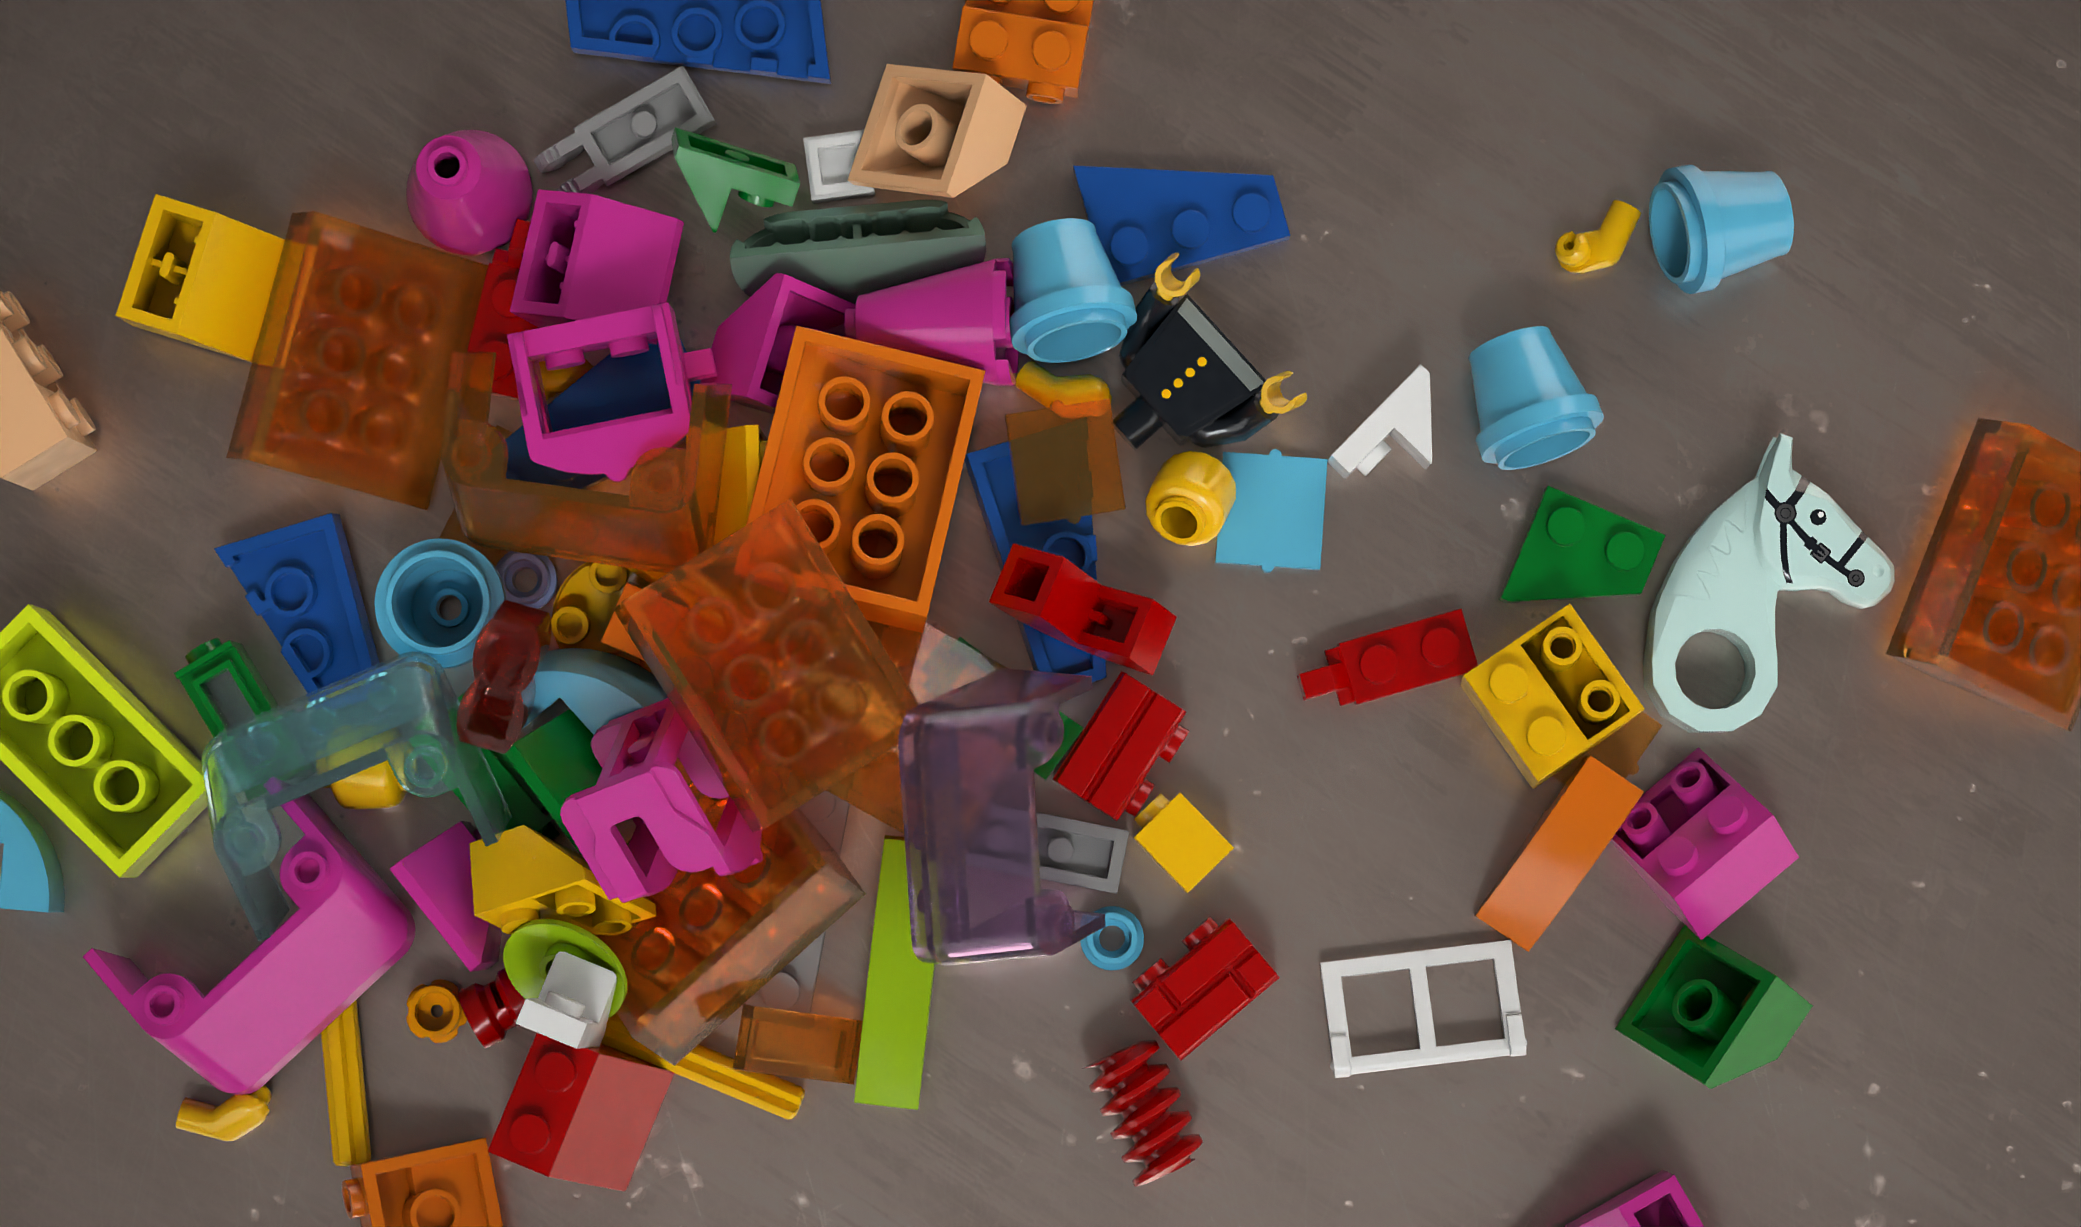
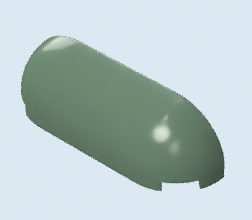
M912 200L793 211L772 215L763 219L765 229L753 234L744 242L736 239L730 251V264L736 283L749 297L774 274L782 273L856 304L857 297L862 294L984 262L986 240L984 228L978 218L975 217L970 221L961 215L948 212L947 202L941 200Z

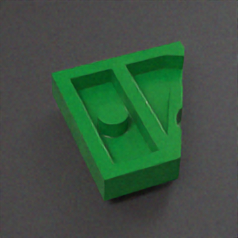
M1547 486L1544 489L1498 600L1508 604L1524 601L1640 595L1666 535Z

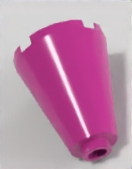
M479 130L455 131L428 142L420 151L410 170L406 188L407 205L411 218L423 236L446 252L469 257L484 254L509 243L516 220L527 221L529 219L534 196L531 177L521 155L502 138Z
M996 258L859 295L856 300V308L845 310V337L985 370L983 383L996 386H1015L1016 381L1013 373H1018L1019 351L1013 347L1011 339L1010 317L1014 313L1013 299L1011 296L1006 297V286H1013V263L1010 258Z

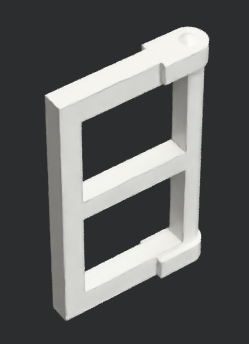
M1511 940L1320 963L1332 1058L1330 1068L1334 1073V1078L1509 1055L1510 1057L1526 1055L1527 1039L1524 1034ZM1493 959L1504 1039L1437 1047L1426 967ZM1409 969L1419 1049L1352 1057L1341 978Z

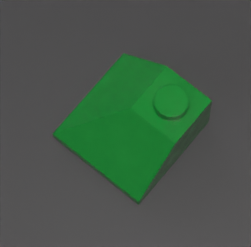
M569 709L506 748L503 753L582 856L562 822L560 816L561 807L570 795L595 786L602 767L591 748L593 733Z
M1684 925L1615 1030L1704 1086L1713 1089L1777 1060L1813 1005L1775 974L1709 936L1700 940Z

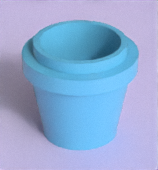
M1691 164L1668 168L1663 172L1659 183L1654 187L1649 203V228L1657 261L1665 276L1688 294L1714 290L1721 279L1775 257L1786 255L1792 246L1794 218L1791 201L1783 181L1773 171H1701L1698 167Z
M1078 218L1051 220L1032 226L1014 238L1011 245L1013 251L1014 313L1010 317L1012 345L1017 351L1029 355V357L1036 361L1063 363L1096 356L1112 349L1124 340L1127 335V329L1137 321L1133 296L1129 291L1121 287L1093 223Z
M1527 327L1503 334L1480 345L1469 355L1468 359L1471 365L1480 433L1476 437V444L1484 462L1498 464V467L1502 470L1524 469L1567 455L1587 444L1596 435L1595 428L1604 419L1599 401L1595 395L1587 394L1548 327Z
M438 538L417 542L399 552L388 563L376 587L374 606L379 629L393 650L415 664L434 669H449L474 661L492 646L505 621L507 600L500 574L486 556L465 543ZM447 597H457L462 606L460 615L453 620L443 619L439 611L441 602Z

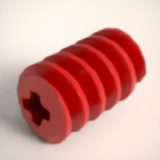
M1156 1040L1134 1043L1082 1068H1101L1102 1073L1089 1085L1092 1093L1111 1091L1113 1097L1100 1109L1102 1116L1122 1115L1124 1118L1110 1133L1113 1140L1130 1138L1134 1140L1135 1144L1121 1157L1123 1162H1144L1145 1168L1132 1180L1135 1187L1152 1182L1188 1165L1195 1160V1158L1191 1159L1190 1156L1203 1143L1199 1134H1179L1192 1120L1188 1110L1170 1112L1168 1110L1181 1096L1178 1087L1158 1088L1157 1086L1171 1071L1167 1063L1147 1064L1149 1058L1160 1048Z

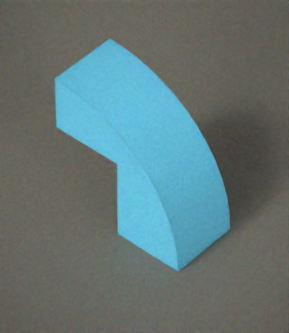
M566 648L543 652L516 664L505 672L482 696L516 733L520 732L558 698H561L594 735L597 729L607 725L610 720L676 694L651 672L623 657L593 649Z
M0 789V843L4 844L0 877V908L47 913L64 912L65 891L63 875L57 854L47 833L26 807Z

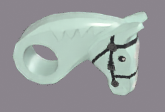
M1781 433L1777 438H1772L1764 453L1755 479L1743 485L1713 510L1687 540L1673 561L1650 611L1643 659L1644 688L1660 716L1689 733L1731 732L1760 716L1778 686L1775 638V606L1778 591L1818 590L1828 592L1842 603L1858 609H1864L1878 604L1891 592L1895 583L1894 565L1888 556L1851 520L1829 494L1792 469L1793 437ZM1700 632H1712L1726 637L1737 647L1744 661L1745 678L1740 692L1729 704L1719 709H1708L1694 704L1683 694L1676 680L1675 662L1679 650L1691 636Z

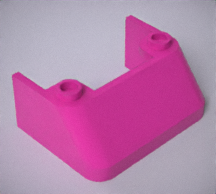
M276 779L265 787L266 790L305 834L286 853L280 866L282 887L299 909L208 994L204 996L192 981L176 974H160L148 980L130 958L91 948L83 956L146 1033L215 1088L236 1095L251 1094L263 1087L408 952L413 944L416 931L411 912L308 793Z

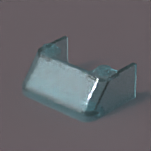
M415 651L400 654L230 726L217 733L206 745L202 754L201 766L214 849L258 942L271 937L290 910L269 866L277 856L282 842L281 831L271 809L388 760L400 785L409 793L419 797H435L459 788L485 846L499 841L512 818L511 812L443 667L432 656Z

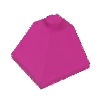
M774 274L718 326L711 347L717 376L702 379L699 388L741 405L774 415L796 325L845 337V310L856 308V304L786 274Z
M460 821L398 861L390 868V871L468 970L473 972L487 970L499 961L502 930L474 916L469 843L489 837L490 835L482 826L475 829L471 822Z

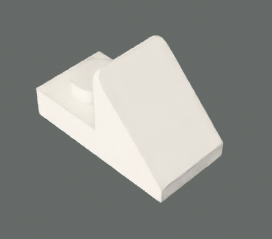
M1421 364L1330 456L1328 463L1344 479L1356 468L1366 476L1392 450L1384 441L1388 435L1424 469L1430 466L1432 463L1430 373Z
M558 952L555 955L539 997L525 999L516 1024L576 1049L600 1047L617 984V975L611 970L567 952Z

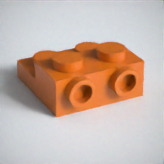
M965 0L952 69L953 71L987 74L1001 86L1027 90L1026 97L1037 102L1062 104L1064 96L1078 98L1094 0Z
M477 1138L350 1165L352 1179L342 1182V1196L348 1217L350 1219L360 1217L361 1227H503L489 1152H487L486 1138Z

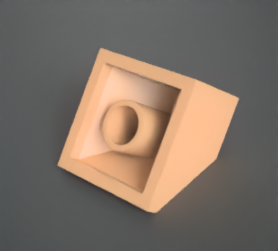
M886 64L848 181L857 186L954 198L1008 164L1027 105L987 74Z

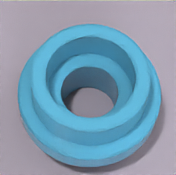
M1116 906L1103 907L1094 911L1085 920L1080 933L1081 948L1087 959L1095 966L1104 970H1120L1131 965L1139 957L1144 945L1143 928L1136 916L1130 911ZM1117 926L1123 931L1124 943L1118 950L1109 951L1100 944L1099 936L1105 927Z

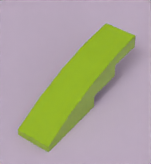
M885 835L854 1103L914 1110L919 1108L949 842Z

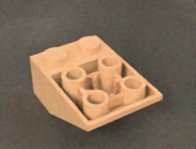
M0 290V478L34 491L98 451L88 435L95 431L96 428L81 403L76 398L69 401L55 381L63 377V374L47 348L43 344L36 347L28 338L23 327L28 325L30 320L17 298L10 291L3 294Z

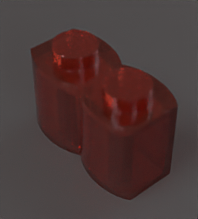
M508 600L502 601L482 629L473 652V672L475 678L463 695L457 713L456 726L460 742L505 754L515 743L533 709L536 694L534 675L543 662L550 646L552 624L549 612Z

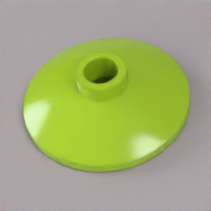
M555 919L532 920L513 931L504 947L503 962L508 978L523 998L539 997L555 955L558 952H567L611 970L617 975V984L608 1019L620 1009L627 994V977L617 956L597 936L577 925Z

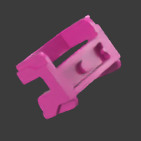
M668 302L507 334L530 459L539 465L566 473L605 474L614 482L624 481L631 468L644 465L666 453L696 429L697 418L690 382L717 376L711 348L684 353L675 312ZM658 338L672 408L555 432L552 431L539 362L545 361L547 370H559L582 365L585 363L584 353L609 348L612 358L635 355L649 351L648 340Z
M682 692L610 720L607 725L597 729L591 740V748L602 767L601 774L595 786L574 793L566 798L561 807L560 816L609 900L618 897L622 903H626L661 892L672 883L678 869L692 873L714 867L719 876H725L740 872L748 866L762 862L763 854L760 847L762 810L759 788L741 756L732 748L704 699L693 694L684 695ZM677 757L680 759L693 784L701 793L717 799L728 797L716 832L681 772L674 766ZM632 818L636 828L627 846L615 824Z

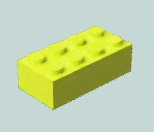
M28 604L0 632V760L119 878H137L227 786L48 609Z

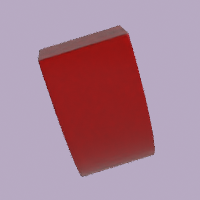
M1015 543L1011 547L989 600V603L1048 636L1102 659L1149 675H1154L1177 618L1152 598L1101 585L1063 556Z

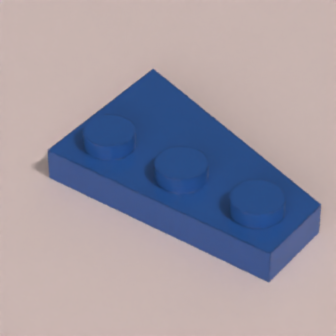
M1073 165L1087 221L1094 224L1096 233L1121 286L1155 277L1157 267L1173 253H1179V256L1172 263L1171 272L1283 242L1290 238V232L1273 175Z
M326 514L214 548L225 567L232 569L247 592L245 598L256 615L263 617L282 647L280 652L321 715H332L389 698L340 514Z

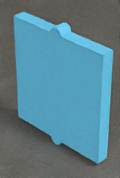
M1278 449L1271 450L1269 455L1223 452L1222 463L1230 470L1236 483V500L1220 533L1217 535L1215 563L1261 566L1262 571L1265 573L1272 572L1274 567L1320 570L1328 459L1282 456Z

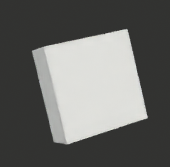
M864 130L803 138L813 204L875 195L874 188L853 185L848 181Z

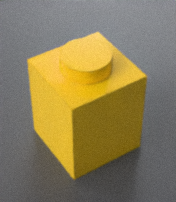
M1160 793L1133 819L1142 828L1133 839L1185 893L1190 892L1234 849L1181 793H1178L1170 802Z

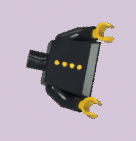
M1179 253L1171 254L1157 267L1155 283L1150 286L1136 306L1137 321L1127 329V335L1123 340L1119 353L1121 363L1125 368L1121 381L1136 399L1110 423L1134 450L1138 449L1161 427L1180 446L1189 441L1202 448L1246 441L1274 421L1279 414L1302 406L1307 400L1306 392L1290 401L1282 396L1281 383L1284 379L1293 375L1292 371L1287 370L1266 380L1188 294L1179 301V296L1184 295L1191 289L1201 276L1198 268L1189 275L1185 282L1179 281L1173 276L1171 265L1178 258Z

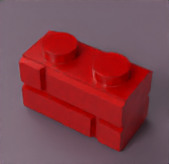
M1121 671L1052 781L1115 821H1118L1124 811L1136 817L1155 787V784L1145 778L1158 757L1170 763L1190 732L1179 724L1186 711Z
M1210 916L1182 940V943L1189 951L1170 967L1160 958L1132 982L1140 992L1130 1001L1180 1061L1280 978L1230 918H1227L1218 925Z

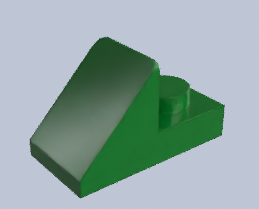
M675 127L671 138L675 160L714 233L717 232L731 189L738 190L740 198L757 206L771 208L775 202L793 206L800 186L795 164Z

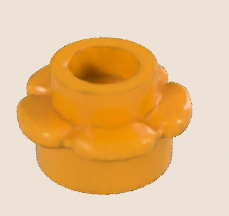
M436 979L431 982V985L420 984L412 990L407 999L408 1015L406 1021L410 1030L417 1037H429L434 1043H444L457 1036L459 1026L465 1025L467 1022L459 1002L458 987L448 980ZM434 1005H440L443 1008V1014L440 1017L432 1015L431 1010Z

